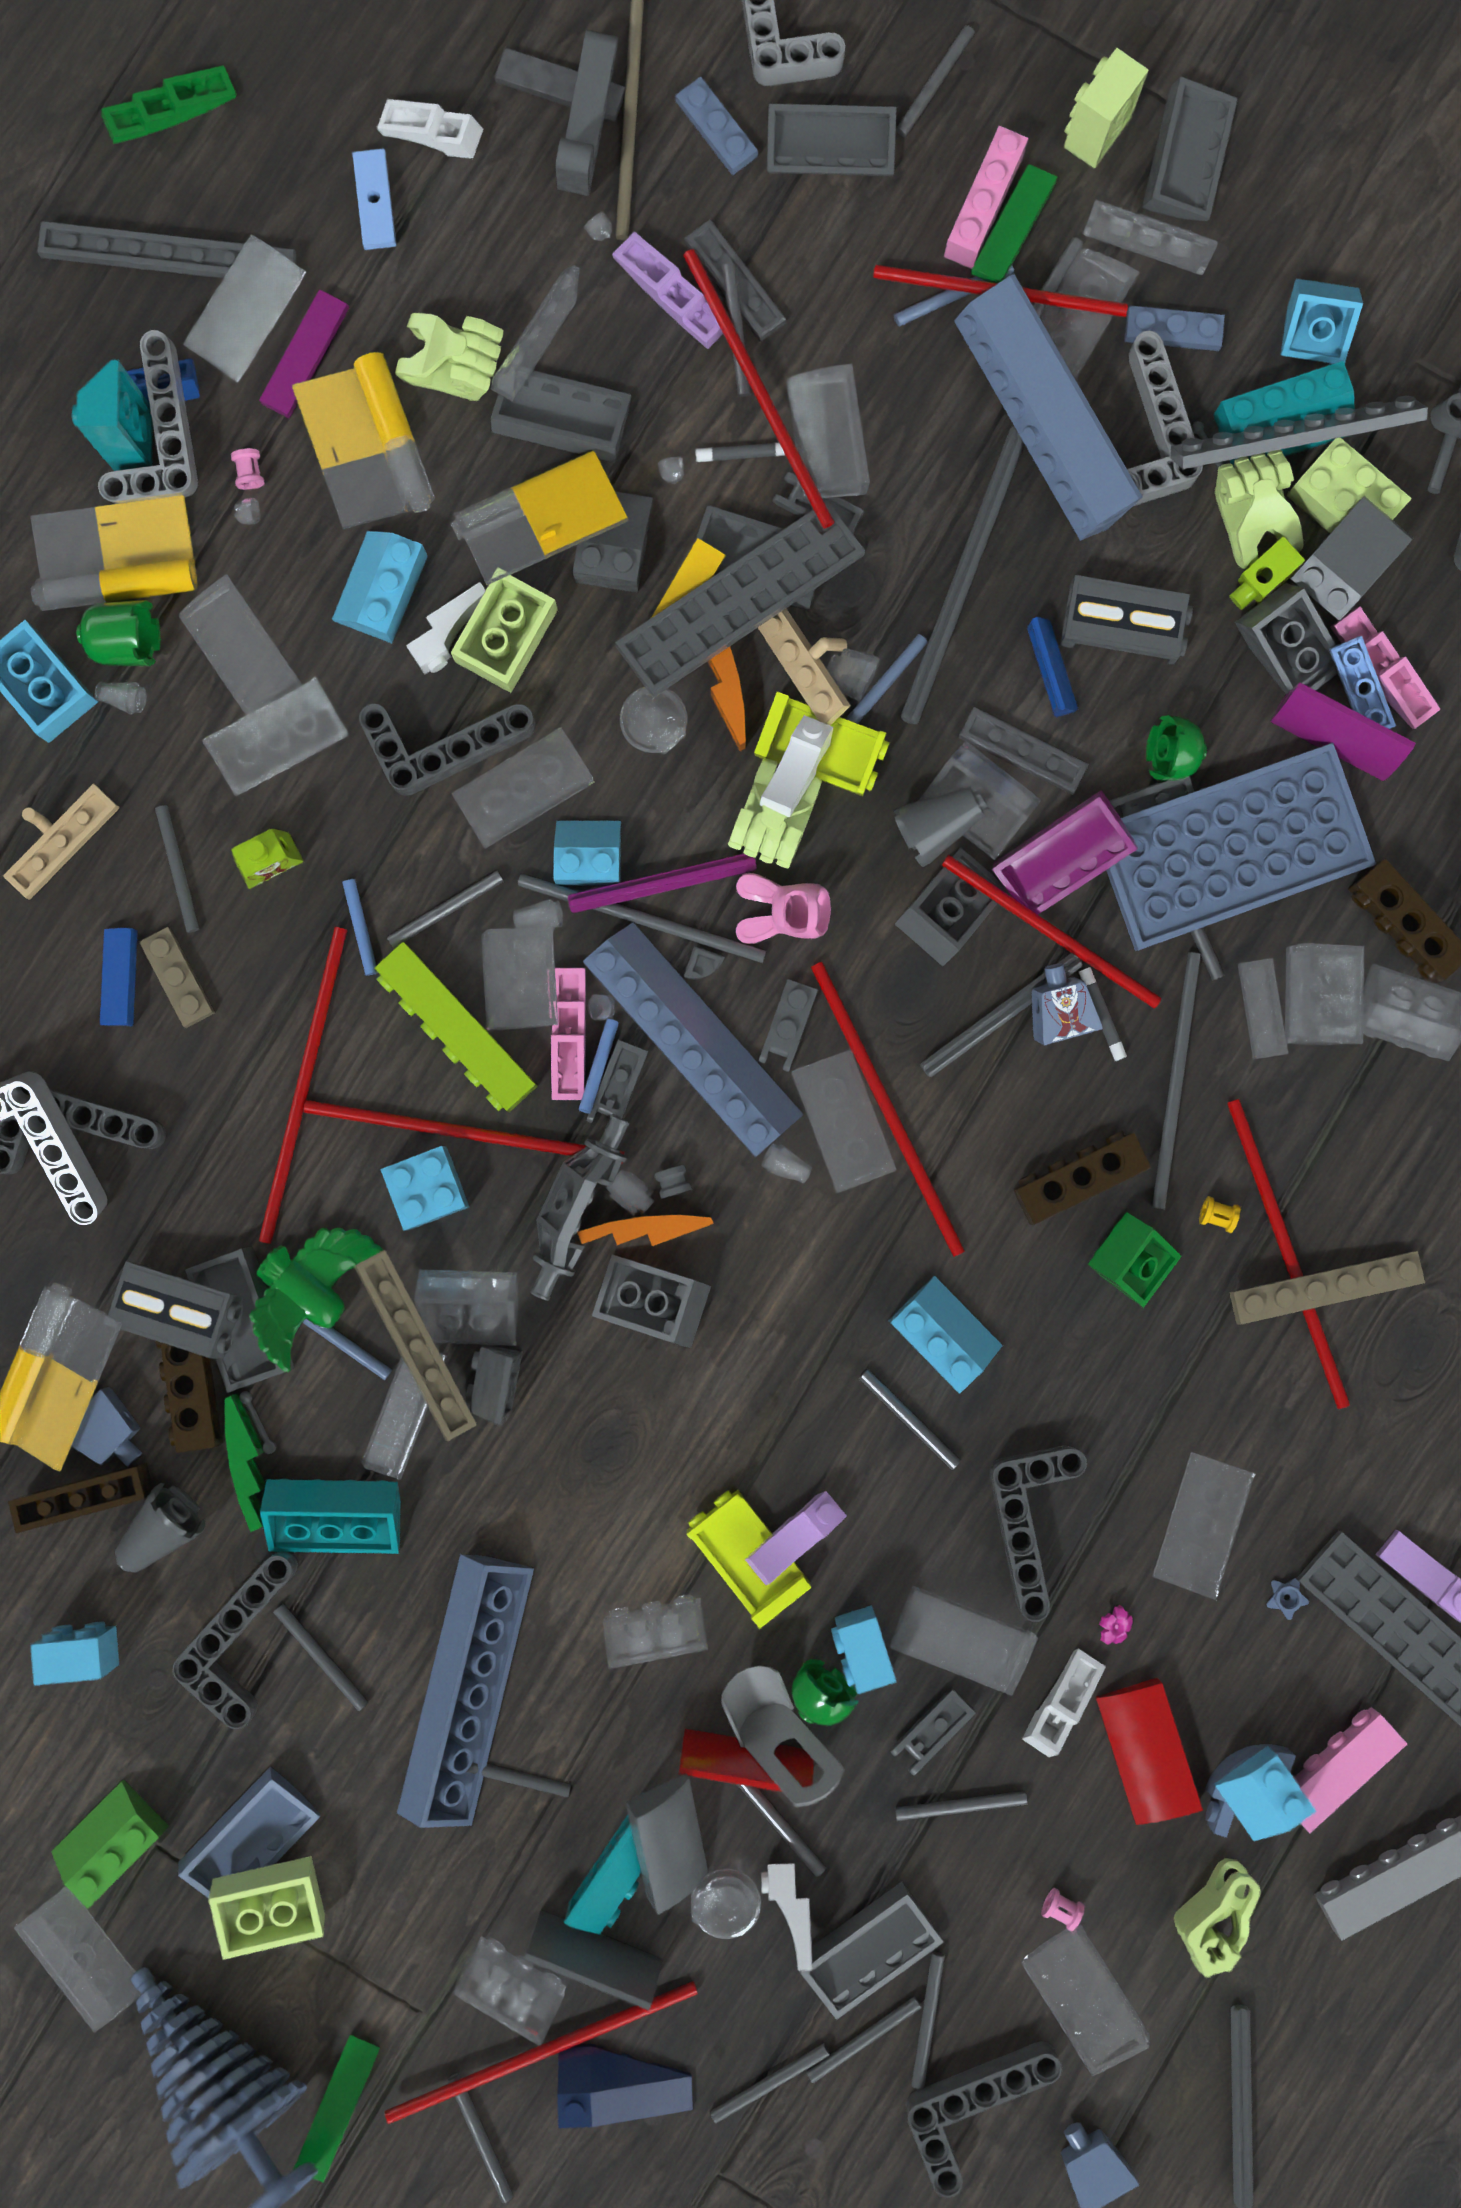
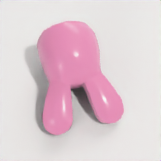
M745 873L739 877L736 887L741 897L772 904L771 916L747 918L738 923L736 935L742 943L755 944L779 933L798 938L813 939L824 935L830 922L831 904L829 893L823 886L813 883L780 886L754 873Z

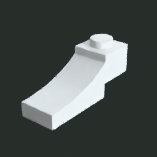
M387 99L377 127L383 136L420 143L440 150L447 156L472 159L483 132V128L471 114L445 112L438 104Z
M480 582L428 615L426 618L432 629L406 645L424 674L429 671L435 673L448 663L447 660L451 658L448 650L454 638L470 619L486 591Z
M803 716L791 735L788 747L776 772L761 796V806L765 805L788 817L791 816L816 775L817 766L830 746L834 727L808 716Z
M1080 1649L1074 1650L1051 1692L1039 1710L1035 1712L1022 1740L1048 1757L1058 1755L1072 1726L1078 1724L1106 1666Z
M794 1864L768 1865V1872H761L762 1893H769V1900L777 1902L788 1922L795 1945L798 1971L812 1970L809 1899H796Z

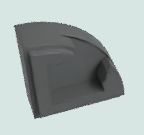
M694 946L684 978L702 979L712 975L722 965L725 957Z

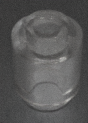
M621 1169L617 1173L612 1187H606L611 1193L610 1197L632 1216L637 1211L643 1215L655 1201L650 1197L654 1191L631 1171L627 1173Z

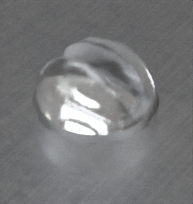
M603 211L594 216L584 226V229L593 240L603 241L605 237L607 238L611 235L612 224Z
M671 457L658 462L659 473L666 482L677 483L684 476L685 468L682 457Z
M255 498L241 499L234 505V509L239 511L234 513L238 522L247 525L259 523L260 508Z
M595 994L588 1003L589 1015L593 1020L610 1019L616 1012L614 1010V1004L616 1003L608 995Z

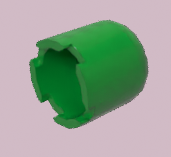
M147 600L98 603L91 605L84 612L81 623L77 626V640L82 644L87 656L98 664L151 666L156 662L152 658L153 651L160 650L161 633L158 618L152 619L149 610L153 608V605Z

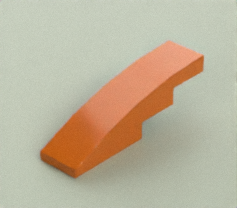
M728 647L708 661L719 684L711 687V696L739 751H742L746 748L744 703L738 671L731 648Z
M688 1215L643 1216L605 1223L577 1233L581 1244L613 1233L617 1245L648 1234L651 1245L654 1246L714 1223L712 1217Z

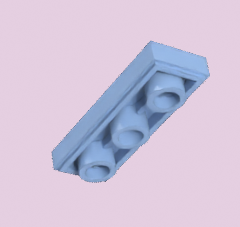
M385 150L352 152L364 249L395 247L396 239ZM375 199L379 200L376 203H371Z
M1362 636L1355 637L1330 648L1329 651L1352 710L1388 729L1395 727L1396 724ZM1362 682H1366L1368 689L1365 693L1361 694L1358 687Z

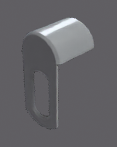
M756 1666L736 1674L727 1683L722 1693L721 1704L740 1746L745 1747L795 1806L813 1804L828 1796L839 1784L844 1768L793 1712L794 1707L780 1673L772 1667ZM795 1738L824 1771L823 1776L816 1784L802 1788L773 1754L775 1748L784 1740Z

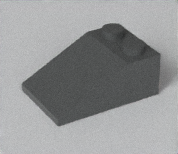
M615 492L628 518L578 540L573 575L575 583L638 592L653 498Z
M1363 496L1295 573L1291 580L1299 587L1304 588L1314 600L1340 621L1414 538L1367 497Z
M1285 583L1235 622L1251 651L1286 695L1299 682L1317 690L1338 674L1329 651L1330 648L1336 645L1304 588Z
M961 847L952 856L1005 893L1008 891L997 878ZM943 867L896 921L895 925L939 964L944 966L963 947L998 903Z
M611 1255L592 1317L691 1348L711 1286Z
M483 1345L480 1352H474L471 1370L476 1371L474 1384L469 1383L465 1400L466 1403H470L469 1411L498 1425H502L511 1416L523 1351Z

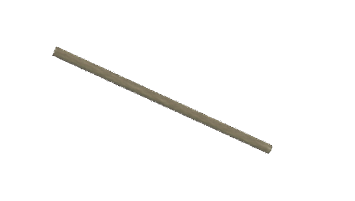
M631 0L616 238L619 240H626L629 237L644 0Z

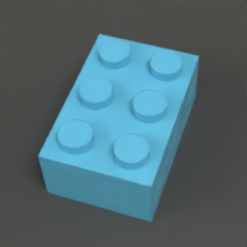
M26 620L0 640V692L36 735L46 742L50 743L98 703L39 631Z

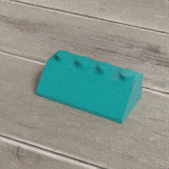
M111 360L77 393V405H73L72 408L74 425L79 428L84 437L89 440L94 449L99 452L103 460L114 471L152 466L153 422L150 404L119 360Z
M1344 361L1221 401L1213 416L1219 433L1229 432L1234 434L1244 432V429L1250 426L1264 428L1274 426V423L1280 420H1291L1294 422L1304 420L1305 416L1310 414L1329 415L1334 414L1340 408L1355 409L1354 389ZM1334 439L1281 449V451L1287 457L1332 442ZM1236 459L1229 460L1233 467Z
M320 1479L266 1480L260 1514L268 1551L399 1554L401 1501L398 1482L384 1480L323 1481Z
M628 1814L570 1899L564 1921L568 1926L600 1935L605 1926L611 1928L621 1912L618 1906L624 1898L630 1900L638 1888L639 1882L636 1879L641 1874Z

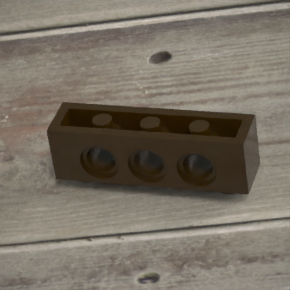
M1386 858L1377 862L1376 865L1372 866L1348 888L1353 894L1351 898L1354 903L1362 910L1367 909L1375 918L1373 920L1375 926L1381 932L1389 933L1396 941L1395 946L1403 956L1412 958L1418 965L1417 970L1424 979L1429 982L1433 981L1434 984L1445 981L1461 966V940ZM1382 892L1389 894L1392 903L1390 908L1381 903L1380 895ZM1404 916H1408L1413 921L1412 931H1408L1403 927L1402 919ZM1426 939L1432 941L1435 945L1434 955H1430L1425 951L1424 943Z
M1123 1130L1105 1138L1107 1144L1098 1149L1093 1144L1076 1152L1078 1159L1069 1163L1062 1159L1047 1166L1049 1173L1039 1178L1036 1173L1020 1179L1018 1181L1020 1187L1013 1191L1029 1224L1036 1225L1150 1169L1151 1166L1135 1133L1125 1135ZM1106 1153H1111L1116 1157L1117 1165L1112 1171H1107L1102 1165V1158ZM1077 1167L1084 1168L1088 1174L1086 1183L1081 1186L1073 1180V1172ZM1049 1181L1055 1182L1059 1188L1058 1196L1053 1200L1048 1199L1043 1192L1044 1185Z
M155 1341L157 1348L161 1349L163 1359L159 1364L160 1377L162 1381H166L168 1394L164 1395V1406L166 1412L171 1414L172 1426L169 1427L170 1444L175 1446L176 1453L213 1448L223 1444L211 1359L189 1352L188 1358L184 1361L178 1358L176 1347ZM184 1375L189 1376L193 1380L194 1387L190 1393L185 1392L181 1387L180 1383ZM188 1408L194 1409L198 1414L196 1425L188 1423L185 1418Z
M146 1462L23 1495L8 1501L15 1533H20L146 1499L153 1489Z

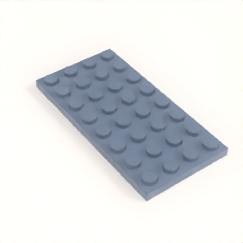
M1334 743L1121 818L1138 849L1106 871L1134 949L1138 951L1374 866L1376 861Z

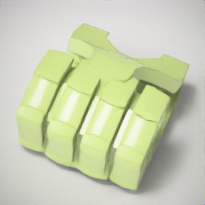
M412 313L407 327L411 329L418 339L425 340V346L411 358H400L395 371L396 375L411 385L435 389L473 401L479 400L483 394L487 393L490 386V377H493L496 370V362L494 361H497L500 354L501 346L498 344L502 340L503 329L483 319L466 316L462 326L463 330L447 325L445 321L436 315Z
M1281 450L1271 451L1267 454V457L1265 453L1252 455L1250 461L1248 457H1241L1234 461V467L1229 463L1218 468L1215 496L1229 535L1235 561L1243 569L1249 568L1258 560L1257 545L1266 531L1274 534L1277 540L1284 536L1298 553L1303 549L1304 543L1299 517L1290 503L1286 501L1283 494V489L1290 487L1294 477L1290 463Z
M764 758L756 773L745 807L740 810L728 845L738 850L745 846L744 854L756 858L760 852V860L772 864L776 858L778 859L777 865L789 868L814 807L822 779L814 777L791 816H785L765 805H760L761 796L770 783L778 765L776 761Z
M1225 1858L1218 1862L1206 1886L1188 1900L1174 1915L1175 1927L1188 1949L1191 1960L1198 1971L1205 1977L1231 1971L1240 1959L1241 1954L1239 1952L1245 1945L1249 1935V1919L1259 1899V1885L1248 1875L1247 1870L1237 1859ZM1228 1869H1236L1237 1873L1231 1874L1225 1883L1224 1873ZM1246 1885H1249L1250 1891L1248 1895L1244 1897ZM1230 1916L1232 1932L1228 1937L1224 1933L1219 1932L1215 1924Z

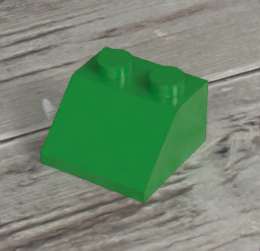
M1126 1212L1122 1219L1114 1226L1113 1231L1102 1246L1096 1250L1088 1265L1102 1278L1144 1308L1182 1256L1155 1229Z

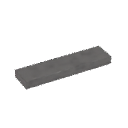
M505 48L495 80L496 83L571 107L578 71ZM614 83L610 84L605 119L616 122L625 95V87Z
M708 220L685 237L686 245L689 249L695 250L703 267L725 296L722 265L728 263L735 264L741 317L760 342L786 324V318L711 220Z
M975 707L958 737L1072 795L1075 793L1089 765Z

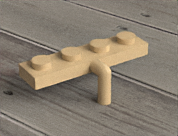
M786 608L759 626L758 629L818 721L831 725L851 705L829 674L820 657L826 651H845L847 641L843 638L823 637L811 646Z
M92 784L54 824L34 809L25 808L22 811V817L34 824L44 834L3 877L26 899L30 900L112 817L119 807L98 786Z

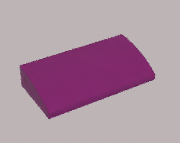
M1300 682L1281 700L1270 721L1319 748L1334 743L1340 759L1382 781H1385L1402 764L1416 744Z
M1100 790L995 861L992 870L1014 899L1036 914H1040L1136 851L1138 847L1120 816L1103 791Z

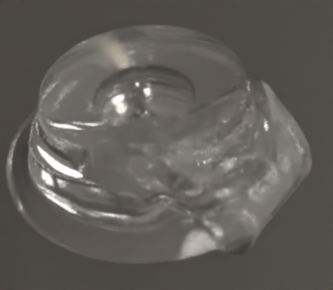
M642 687L634 691L625 700L620 712V727L626 740L635 748L644 752H660L662 755H665L681 739L686 737L687 711L680 697L673 691L666 689L653 698L646 687Z
M733 1869L713 1871L706 1875L699 1886L691 1892L692 1922L698 1924L702 1930L713 1937L733 1939L742 1936L755 1925L759 1917L761 1898L758 1888L747 1875Z

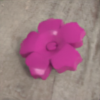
M1114 1606L1113 1615L1107 1613L1106 1616L1101 1617L1099 1625L1105 1629L1101 1631L1102 1636L1100 1640L1106 1644L1112 1642L1115 1644L1122 1643L1127 1638L1126 1632L1131 1630L1133 1624L1132 1616L1122 1606Z

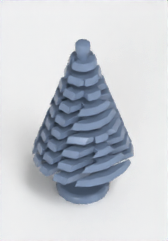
M148 1968L139 1969L131 1977L132 1984L142 1994L136 2001L138 2012H145L148 2007L153 2010L141 2022L143 2034L153 2032L156 2027L157 2029L161 2026L163 2027L146 2044L150 2056L161 2052L165 2047V2050L151 2064L153 2077L156 2075L160 2077L169 2072L156 2086L159 2100L164 2096L167 2098L172 2095L162 2107L163 2121H169L171 2117L173 2119L176 2118L166 2132L168 2142L171 2144L175 2143L179 2138L183 2139L171 2153L173 2164L178 2166L188 2159V2162L177 2174L179 2188H185L195 2180L198 2181L211 2170L213 2171L227 2161L233 2153L236 2154L240 2151L265 2190V2193L249 2208H279L303 2188L318 2173V2169L312 2162H306L284 2177L257 2138V2135L284 2114L302 2096L307 2086L298 2080L283 2086L290 2077L289 2073L283 2068H276L273 2072L270 2071L265 2074L270 2069V2064L273 2061L263 2055H260L258 2059L254 2058L249 2061L256 2050L246 2042L244 2045L240 2044L231 2049L239 2040V2036L231 2030L217 2035L212 2040L223 2027V2024L215 2018H210L199 2026H195L205 2016L204 2010L198 2005L176 2016L188 2004L189 1998L183 1994L174 1995L171 1999L165 2000L164 1998L172 1991L173 1987L166 1981L156 1985L153 1980L154 1977Z

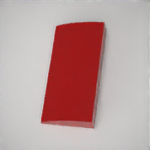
M1154 1678L1095 1697L1135 1824L1155 1823L1203 1811L1163 1683L1158 1678Z
M685 1729L680 1755L679 1774L783 1792L745 1747L740 1746L737 1737ZM778 1745L773 1753L802 1788L812 1786L814 1759L803 1748Z

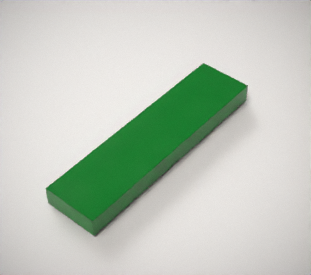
M1028 164L978 256L971 275L991 283H1000L1005 279L1057 182V176Z

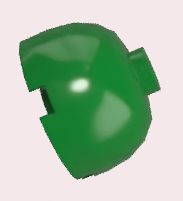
M1162 716L1159 719L1163 721L1159 726L1153 725L1147 740L1146 761H1152L1154 769L1149 770L1150 775L1156 780H1184L1193 775L1205 759L1207 754L1205 739L1200 728L1189 719L1179 716Z
M809 1659L799 1669L793 1681L791 1694L795 1706L804 1721L810 1724L816 1723L818 1725L832 1726L843 1721L854 1710L859 1701L855 1700L858 1695L854 1685L848 1686L845 1675L835 1667L830 1672L823 1668L826 1662Z

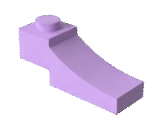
M827 1491L819 1493L798 1513L789 1517L745 1561L762 1582L768 1585L822 1538H825L847 1516Z
M1395 1530L1376 1553V1556L1461 1623V1579L1438 1563L1400 1531Z

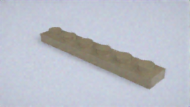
M383 1250L356 1264L354 1267L445 1440L450 1441L476 1426L477 1424L387 1252Z
M1412 1251L1229 1293L1236 1324L1241 1325L1425 1283L1418 1251Z

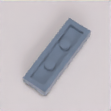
M701 77L675 95L676 103L732 175L758 157V150Z
M1129 306L1124 342L1134 343L1140 333L1150 330L1160 335L1164 346L1219 351L1222 347L1225 315Z

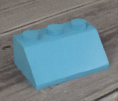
M367 531L332 620L393 643L427 558L423 545L394 533Z
M933 1276L888 1320L958 1393H961L984 1371L1003 1346L936 1276Z

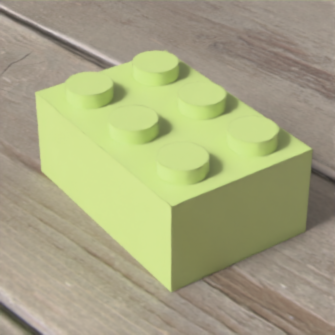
M1118 48L1114 50L1109 59L1104 56L1094 70L1093 75L1096 77L1090 84L1085 82L1074 99L1077 103L1069 115L1072 119L1065 129V133L1068 135L1064 148L1095 169L1130 121L1149 70Z
M1342 438L1334 439L1286 495L1330 534L1363 496L1367 497L1392 520L1412 499Z
M498 569L451 651L455 663L512 693L558 611L555 599Z
M312 1856L212 1879L209 1903L223 1959L323 1937L325 1913Z

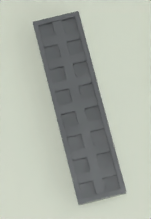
M828 501L825 504L834 520L832 526L824 529L814 510H812L615 642L618 651L653 698L864 556V548Z
M1338 1530L1299 1574L1296 1580L1461 1727V1638L1350 1538Z

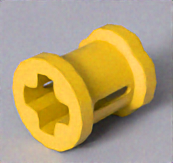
M1208 1196L1200 1212L1199 1224L1206 1225L1210 1223L1225 1228V1231L1228 1233H1233L1240 1217L1241 1207L1239 1205L1231 1207L1214 1201L1213 1197Z

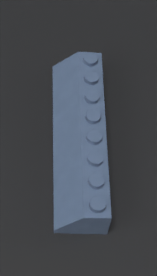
M1015 274L1010 275L971 301L954 322L1080 541L1107 530L1139 502L1143 496Z
M631 923L607 939L583 960L585 966L754 1157H757L804 1115L634 923Z
M460 1554L397 1811L399 1815L420 1828L472 1826L484 1777L482 1770L487 1765L534 1568L487 1556ZM472 1762L478 1764V1772L476 1774L466 1772Z

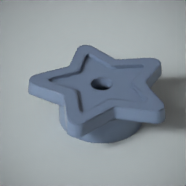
M1296 1578L1286 1584L1276 1580L1271 1581L1274 1594L1266 1605L1268 1608L1281 1609L1287 1620L1292 1619L1294 1611L1298 1610L1301 1606L1309 1604V1600L1299 1591L1300 1582ZM1286 1594L1290 1596L1289 1600L1284 1599Z

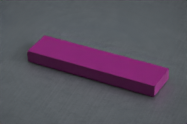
M320 289L318 290L259 399L262 405L290 419L298 404L293 387L310 382L349 309L347 303Z

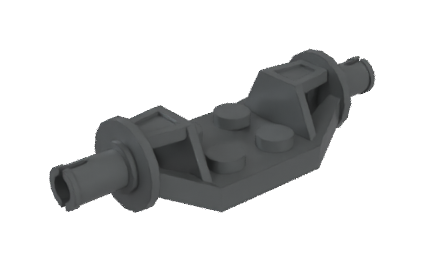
M611 1114L600 1141L586 1139L584 1144L587 1147L562 1163L536 1222L540 1253L535 1252L532 1258L542 1268L533 1288L530 1290V1293L538 1298L549 1301L559 1276H574L576 1271L573 1267L582 1253L584 1245L572 1236L580 1228L581 1216L585 1207L593 1200L595 1185L599 1183L612 1187L621 1162L625 1163L627 1161V1157L620 1153L618 1147L630 1123L620 1117Z

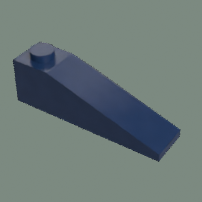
M578 2044L559 2052L558 2128L596 2127L693 2110L692 2074L658 2063L649 2064L632 2059V2056L622 2053L619 2055L594 2044Z

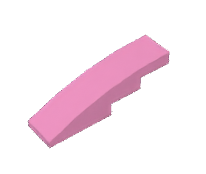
M1361 607L1354 608L1340 621L1338 620L1330 626L1341 643L1362 636L1386 701L1412 729H1416L1441 710L1406 657L1400 658L1384 632L1378 633Z
M553 967L552 1100H582L585 1090L586 967Z

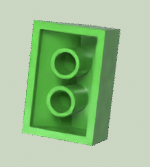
M123 1779L51 1852L64 1885L88 1909L164 1833L169 1825Z

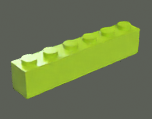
M402 942L375 967L380 974L377 981L389 993L394 989L402 997L398 1002L400 1006L411 1017L416 1013L424 1021L420 1026L432 1040L438 1036L446 1045L442 1051L454 1064L459 1060L468 1069L464 1075L476 1087L482 1084L490 1094L486 1098L498 1111L504 1108L507 1112H511L538 1087L407 944Z

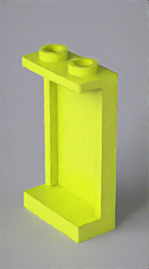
M777 692L756 746L755 756L776 761L779 765L788 747L791 735L803 716L818 720L809 705L790 699L788 695ZM839 717L830 725L834 727L831 743L817 766L815 777L822 779L826 783L863 796L865 789L872 791L878 775L877 772L872 770L877 759L883 761L890 742L884 740L886 732H878Z
M728 1490L713 1502L716 1506L708 1514L701 1511L688 1522L690 1528L687 1529L686 1535L693 1539L749 1611L752 1620L760 1629L811 1588V1583L795 1562L784 1570L772 1583L765 1585L745 1559L772 1533L739 1490L733 1494Z

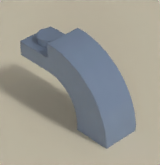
M1272 1744L1245 1747L1228 1756L1217 1766L1205 1787L1211 1797L1215 1798V1801H1211L1206 1810L1207 1825L1214 1834L1227 1838L1234 1817V1812L1214 1784L1267 1746L1278 1755L1290 1773L1296 1756L1288 1748Z

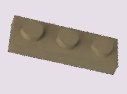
M166 927L139 942L183 1027L188 1028L215 1013L171 928Z

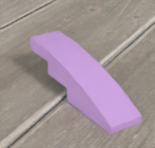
M633 232L612 254L613 258L674 320L707 349L722 336L723 332L708 303L705 301L704 294L681 276L679 268L637 233Z

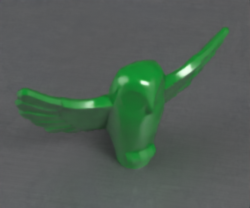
M321 1228L317 1231L315 1237L306 1240L304 1248L300 1249L297 1256L293 1259H290L287 1248L280 1245L278 1248L276 1247L273 1251H270L267 1258L259 1266L256 1275L270 1288L265 1290L263 1297L256 1300V1308L250 1312L249 1317L254 1323L253 1333L258 1337L259 1348L266 1353L272 1363L277 1364L284 1372H290L291 1347L294 1336L305 1319L314 1325L330 1329L344 1313L345 1304L331 1287L345 1272L354 1268L356 1264L383 1251L379 1245L374 1243L371 1237L362 1235L357 1229L345 1231L342 1228H335L330 1231L327 1228Z

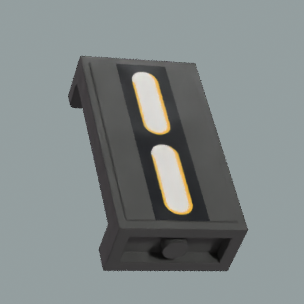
M1075 575L1069 588L1060 646L1073 648L1075 643L1164 658L1167 659V664L1174 665L1180 656H1184L1188 638L1183 637L1185 625L1190 624L1193 606L1188 605L1190 594Z
M125 1261L105 1325L208 1358L224 1359L225 1354L229 1352L233 1343L232 1332L235 1322L242 1315L243 1305L241 1303L243 1296L157 1271L142 1264Z

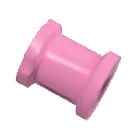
M246 448L231 453V459L236 463L238 479L235 480L238 489L249 490L262 487L265 484L264 478L260 476L259 450Z
M1053 1888L1044 1901L1041 1915L1045 1918L1051 1916L1066 1925L1067 1930L1072 1932L1082 1919L1085 1905L1080 1901L1075 1903L1060 1895L1058 1889ZM1061 1906L1062 1908L1066 1909L1068 1912L1065 1913V1912L1059 1910L1058 1907Z

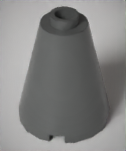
M971 787L900 806L894 809L893 812L897 815L895 816V821L909 849L913 848L919 851L920 855L915 858L922 867H925L985 816L983 809L987 808L988 804L980 790L974 792Z
M165 1483L158 1484L150 1491L115 1549L116 1562L121 1569L127 1572H139L197 1538L205 1530V1519L203 1518L200 1521L196 1514L200 1508L187 1493L173 1485L169 1489L163 1488Z

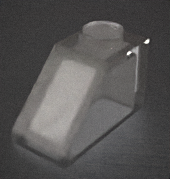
M844 648L840 656L833 655L826 669L841 692L860 702L876 675L880 658Z

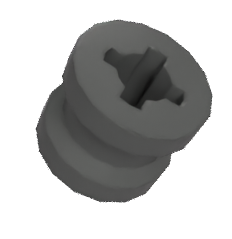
M685 1165L654 1174L655 1179L660 1182L662 1188L659 1192L661 1199L692 1190L690 1183L686 1181L684 1176L686 1172Z

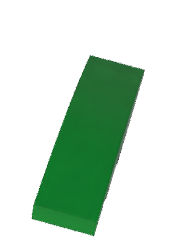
M220 66L163 79V87L133 93L131 102L102 108L101 116L113 144L149 135L204 114L236 98V92L225 67Z
M237 1393L225 1398V1438L229 1468L237 1499L251 1533L263 1527L260 1514L261 1503L256 1493L265 1489L266 1483L254 1457L264 1453L261 1441Z
M352 2035L349 2036L293 2170L306 2162H312L318 2169V2173L313 2179L324 2183L380 2047Z

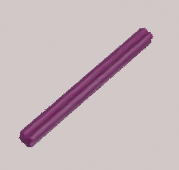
M746 854L735 855L568 895V904L572 913L591 910L756 870L755 857H750Z

